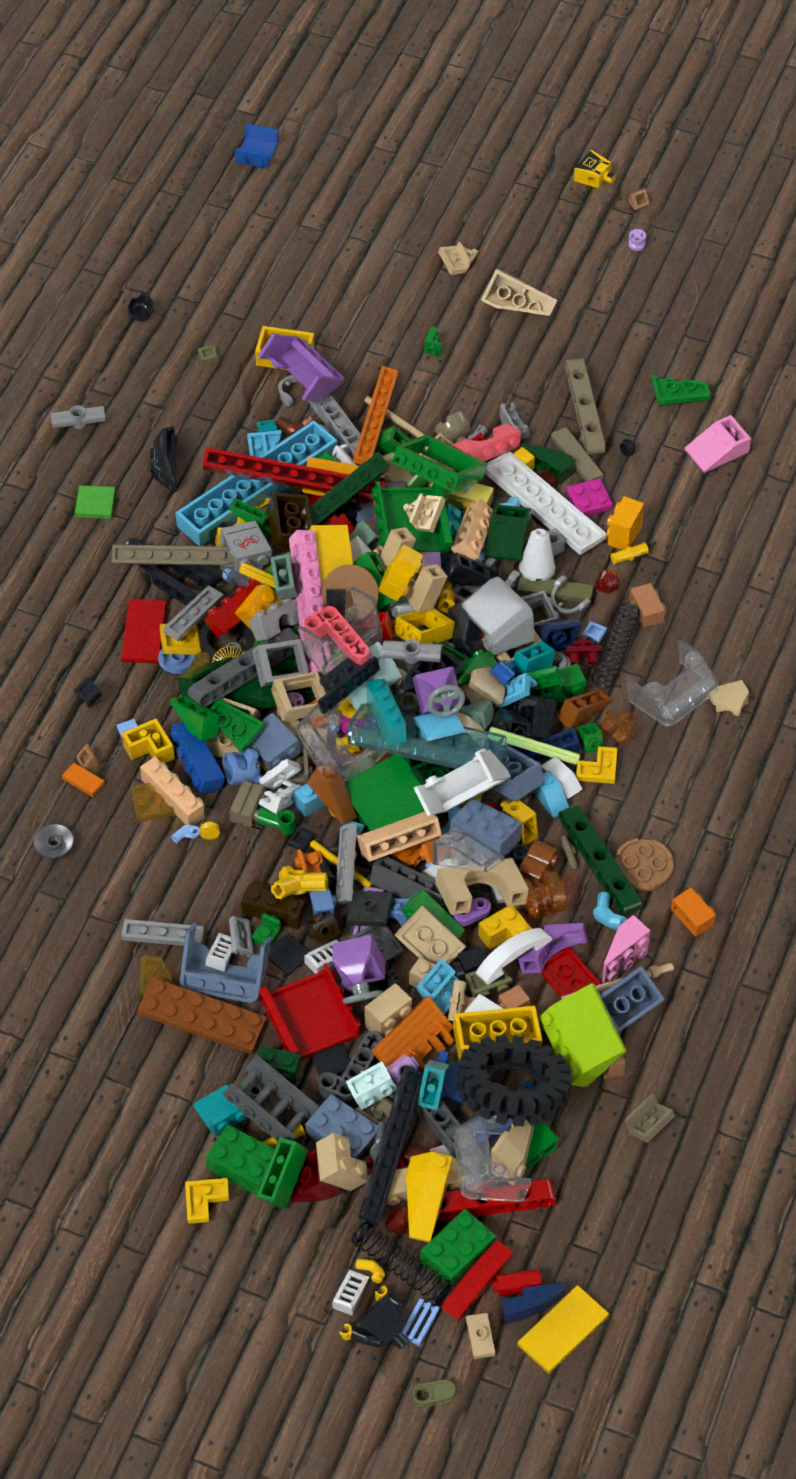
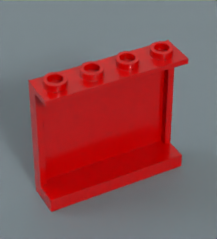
M326 963L323 964L324 971L269 992L267 987L259 989L260 1001L284 1050L301 1054V1060L338 1044H344L359 1038L360 1021L357 1017L354 1018L351 1004L343 1003L345 996L341 985H337L336 975L333 969L329 970Z

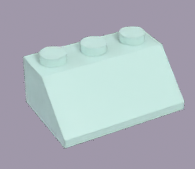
M376 642L369 648L370 659L373 656L378 658L380 670L366 682L385 678L388 686L391 687L402 679V676L393 659L382 658L383 646ZM366 682L346 698L357 711L368 704Z

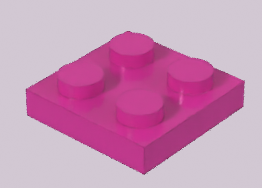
M600 478L566 487L571 503L586 516L613 509V504Z

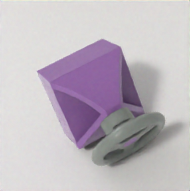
M453 667L417 674L412 678L421 715L432 713L438 717H448L457 713L464 705L465 694L458 687Z
M372 934L333 943L332 962L346 988L352 987L354 996L344 998L343 1003L351 1004L377 998L382 994L381 990L369 992L368 983L385 979L386 961Z

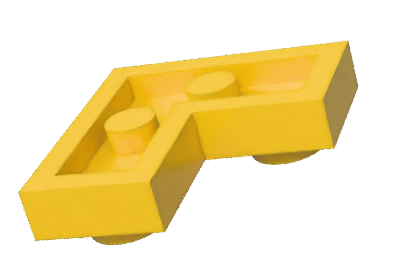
M598 746L597 762L577 761V780L615 784L617 748Z
M227 1178L185 1182L188 1224L209 1222L208 1203L229 1201Z

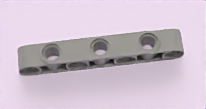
M328 394L319 402L308 401L333 437L338 440V444H348L349 448L344 450H347L348 455L353 459L361 434L332 395Z

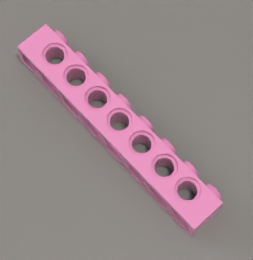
M296 530L289 538L298 594L296 601L301 643L305 646V660L309 664L310 673L317 671L319 677L322 678L332 670L328 636L325 635L318 640H310L306 636L304 621L308 616L324 608L315 531Z

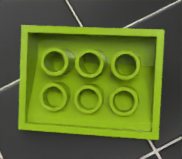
M593 983L553 1004L539 1017L553 1049H555V1053H560L566 1059L565 1064L570 1065L572 1074L571 1085L589 1086L626 1052L624 1044Z

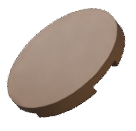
M342 565L335 568L328 574L322 585V598L325 607L326 589H345L346 621H357L365 618L373 611L378 601V586L374 577L366 569L357 565Z
M636 838L627 841L618 849L615 856V861L634 890H656L664 886L673 873V857L671 852L665 845L654 839L651 841L645 839L638 840Z

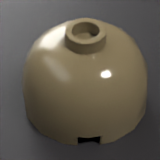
M459 411L446 417L447 421L444 424L439 422L434 429L437 435L441 433L455 444L466 439L470 433L471 424L465 412Z

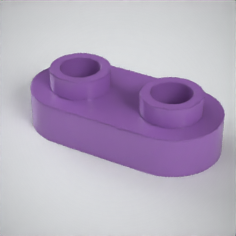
M475 898L471 902L470 912L464 915L455 914L453 919L461 926H467L487 917L491 911V904L486 898Z

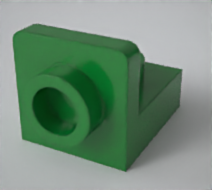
M431 326L424 342V353L440 357L442 354V343L439 342L438 328Z
M595 722L577 727V733L584 743L586 753L598 751V746L604 747L602 732Z
M263 913L261 916L262 922L251 938L253 942L262 946L267 937H272V945L281 933V922L277 917Z

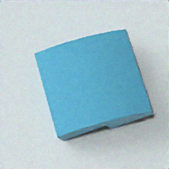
M429 713L413 717L414 725L421 729V736L427 741L464 732V727L456 714L448 717H438Z
M441 958L416 988L423 999L429 996L445 1015L450 1009L449 998L452 997L454 980H460L454 975L456 971Z

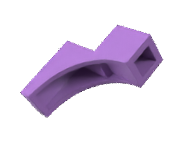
M584 923L544 925L543 931L552 938V941L537 951L530 948L518 957L522 974L542 973L545 964L554 954L567 947L587 943Z

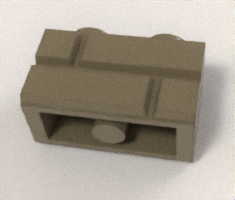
M244 780L229 811L230 821L251 827L254 821H257L258 811L261 807L259 805L260 799L267 797L264 794L265 787Z

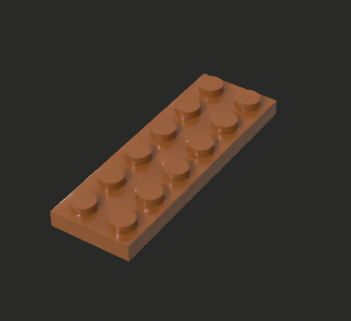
M154 977L151 978L137 1010L138 1015L249 1054L253 1053L266 1022V1016Z

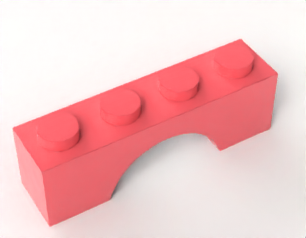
M506 423L493 428V437L483 441L465 439L452 444V447L481 461H486L520 447L521 431Z

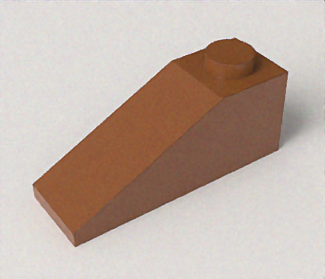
M600 688L565 700L557 718L568 728L578 727L605 708L613 699Z
M330 763L317 767L306 783L342 825L356 820L357 815L340 774Z

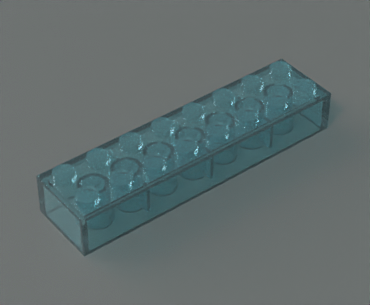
M363 703L347 725V738L350 745L457 769L476 757L474 753L484 748L486 751L491 750L501 763L507 754L506 735L463 726V733L427 741L421 736V729L414 725L413 717H416V715L403 712L401 714L406 723V742L387 746L370 706Z

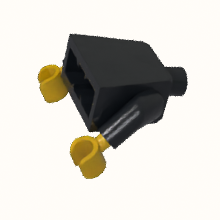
M382 1286L381 1292L383 1294L375 1291L377 1302L354 1326L355 1330H352L349 1324L344 1325L348 1332H340L342 1339H352L364 1345L382 1348L392 1341L401 1349L408 1342V1339L400 1332L407 1324L403 1303L391 1293H388L386 1286Z

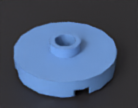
M163 649L159 651L158 662L164 670L170 673L183 674L195 667V655L163 654Z

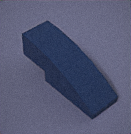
M565 1282L522 1288V1296L502 1299L504 1324L530 1318L557 1303L565 1296Z

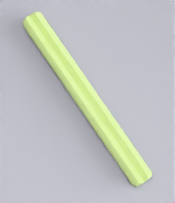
M491 727L488 732V736L491 739L552 758L557 757L559 760L576 765L580 758L578 753L495 727Z

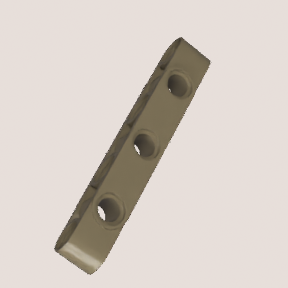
M584 359L565 360L566 375L585 452L588 455L605 453V442Z

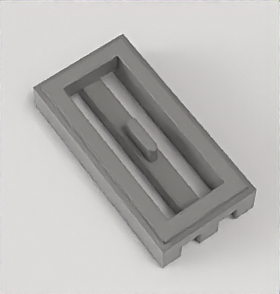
M232 916L229 918L233 953L237 954L239 952V955L243 956L246 954V957H250L253 955L250 921Z

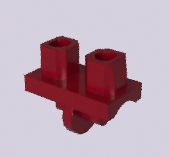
M580 635V640H574L573 646L566 647V655L571 665H580V657L587 656V665L597 664L601 645H592V640H585V635Z

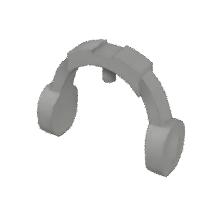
M293 375L287 376L278 384L281 400L286 406H291L293 399L286 392H283V389L286 385L290 386V383L298 381Z
M562 575L553 585L554 588L551 593L553 608L564 616L584 611L591 603L588 598L573 609L561 608L562 602L558 605L555 602V593L567 580V577Z

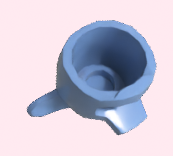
M248 747L243 755L240 751L225 753L222 761L223 771L230 785H241L244 780L261 785L259 779L263 776L260 774L259 755L255 749Z

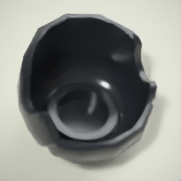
M145 294L132 298L127 306L128 315L136 321L148 320L154 312L153 300Z

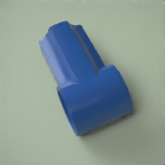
M502 660L490 672L502 685H505L516 674V663L513 660Z

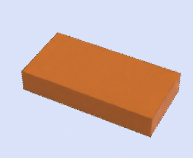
M73 763L62 775L64 781L91 797H94L105 785L103 779L76 763Z

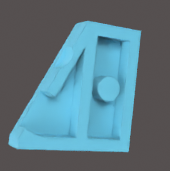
M281 430L248 433L247 439L250 456L260 457L278 445L282 437Z

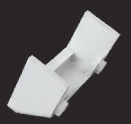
M484 748L474 753L476 757L472 761L443 777L437 778L436 775L425 780V785L416 786L414 790L427 816L448 812L511 778L508 770L491 750L486 751Z

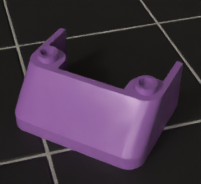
M272 334L258 355L260 359L272 361L271 364L277 369H287L307 388L302 397L304 401L319 402L338 388L344 381V377L305 340L297 336Z

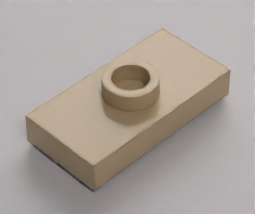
M482 1313L466 1316L473 1359L495 1356L488 1314Z

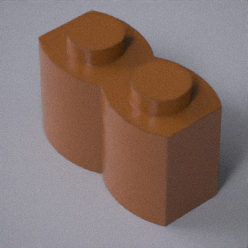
M535 840L518 869L523 879L537 886H540L542 882H546L550 874V868L555 867L558 862L557 849Z

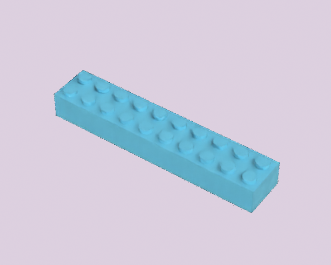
M313 420L261 455L260 458L306 466L308 457L318 458L326 452L331 456L335 446L338 445V440ZM231 475L177 511V527L198 546H203L210 541L209 531L223 522L227 527L237 523L238 516L229 510L234 498L252 506H259L265 502L267 497H271L272 492L278 493V491H283L284 487H287L285 485Z

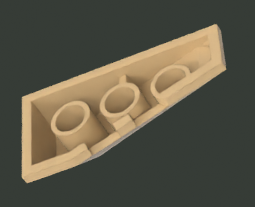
M500 269L495 270L481 301L495 308L547 316L551 315L558 301Z
M526 1119L524 1127L513 1126L512 1123L510 1132L505 1131L491 1150L492 1173L513 1184L518 1177L521 1178L525 1173V1164L534 1131V1126H530Z

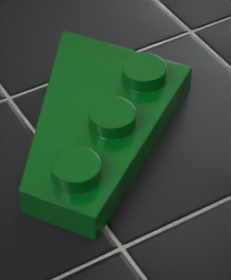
M656 375L651 377L658 406L710 400L707 382L694 380L675 381L671 377L660 379Z
M220 699L209 709L219 715L218 728L242 755L265 728L264 722Z

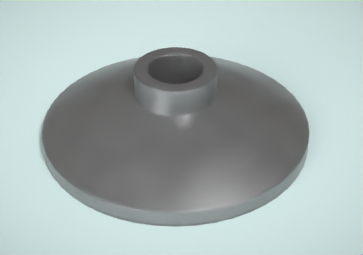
M58 824L47 825L41 828L35 835L34 846L36 851L43 857L59 858L71 850L73 835L65 826Z

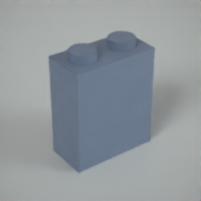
M273 713L262 720L265 728L249 746L250 749H255L258 752V758L269 770L275 768L285 759L291 760L297 757L303 751L299 740Z

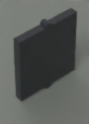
M285 933L277 942L274 941L270 947L269 961L289 976L298 967H302V964L305 962L304 956L310 951Z
M343 1043L311 1055L319 1076L325 1072L338 1075V1073L344 1072L350 1063Z

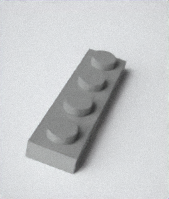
M208 585L164 627L163 633L176 641L181 640L208 614L207 612L223 599V594Z
M352 823L340 827L335 897L336 904L340 905L351 902L354 894L355 844L358 834L356 831L357 825Z
M124 919L121 937L125 941L184 946L185 934L191 925ZM197 926L195 942L202 944L204 926Z

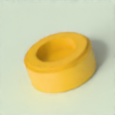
M205 822L200 826V835L204 839L212 840L220 834L217 823Z

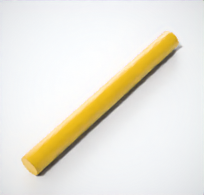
M315 840L310 843V847L316 851L320 850L322 856L333 864L338 865L337 856ZM355 870L354 879L364 887H373V884Z

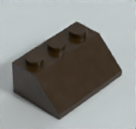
M272 492L267 505L272 549L290 551L289 538L296 530H309L312 526L308 495Z
M254 880L247 886L241 900L242 914L262 919L263 913L269 916L273 915L279 919L281 925L299 929L310 903V895L304 893L292 894L283 899H278L271 892L272 884Z

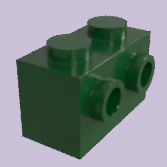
M260 1046L258 1056L290 1083L296 1084L301 1069V1054Z

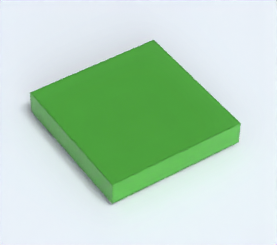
M79 485L75 517L111 519L116 492L115 487Z

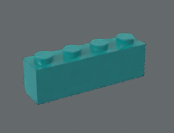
M385 678L366 682L367 702L387 746L406 742V723Z

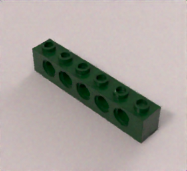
M379 452L375 453L310 506L312 525L324 524L327 519L340 511L389 471V463Z

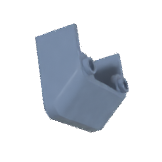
M192 923L185 934L180 975L181 987L200 994L248 1003L254 1002L259 997V989L262 988L267 971L272 937L266 938L261 946L260 954H254L249 958L247 967L228 964L224 972L206 966L209 950L204 944L195 942L197 923Z

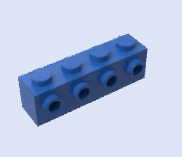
M183 722L173 724L169 733V740L176 748L178 757L183 761L186 772L190 774L194 787H197L200 794L221 790L225 777L206 742L199 740L198 737L191 734Z

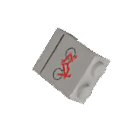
M256 521L221 528L220 543L223 547L229 546L233 553L236 572L239 571L242 563H247L253 567L271 563L272 550Z

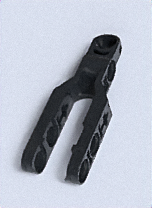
M129 538L123 545L151 544H145L136 538ZM138 564L151 574L153 585L185 606L196 597V594L190 588L155 565ZM162 565L163 567L172 568L186 578L189 577L197 582L198 586L206 588L209 585L213 588L216 585L215 578L198 565Z

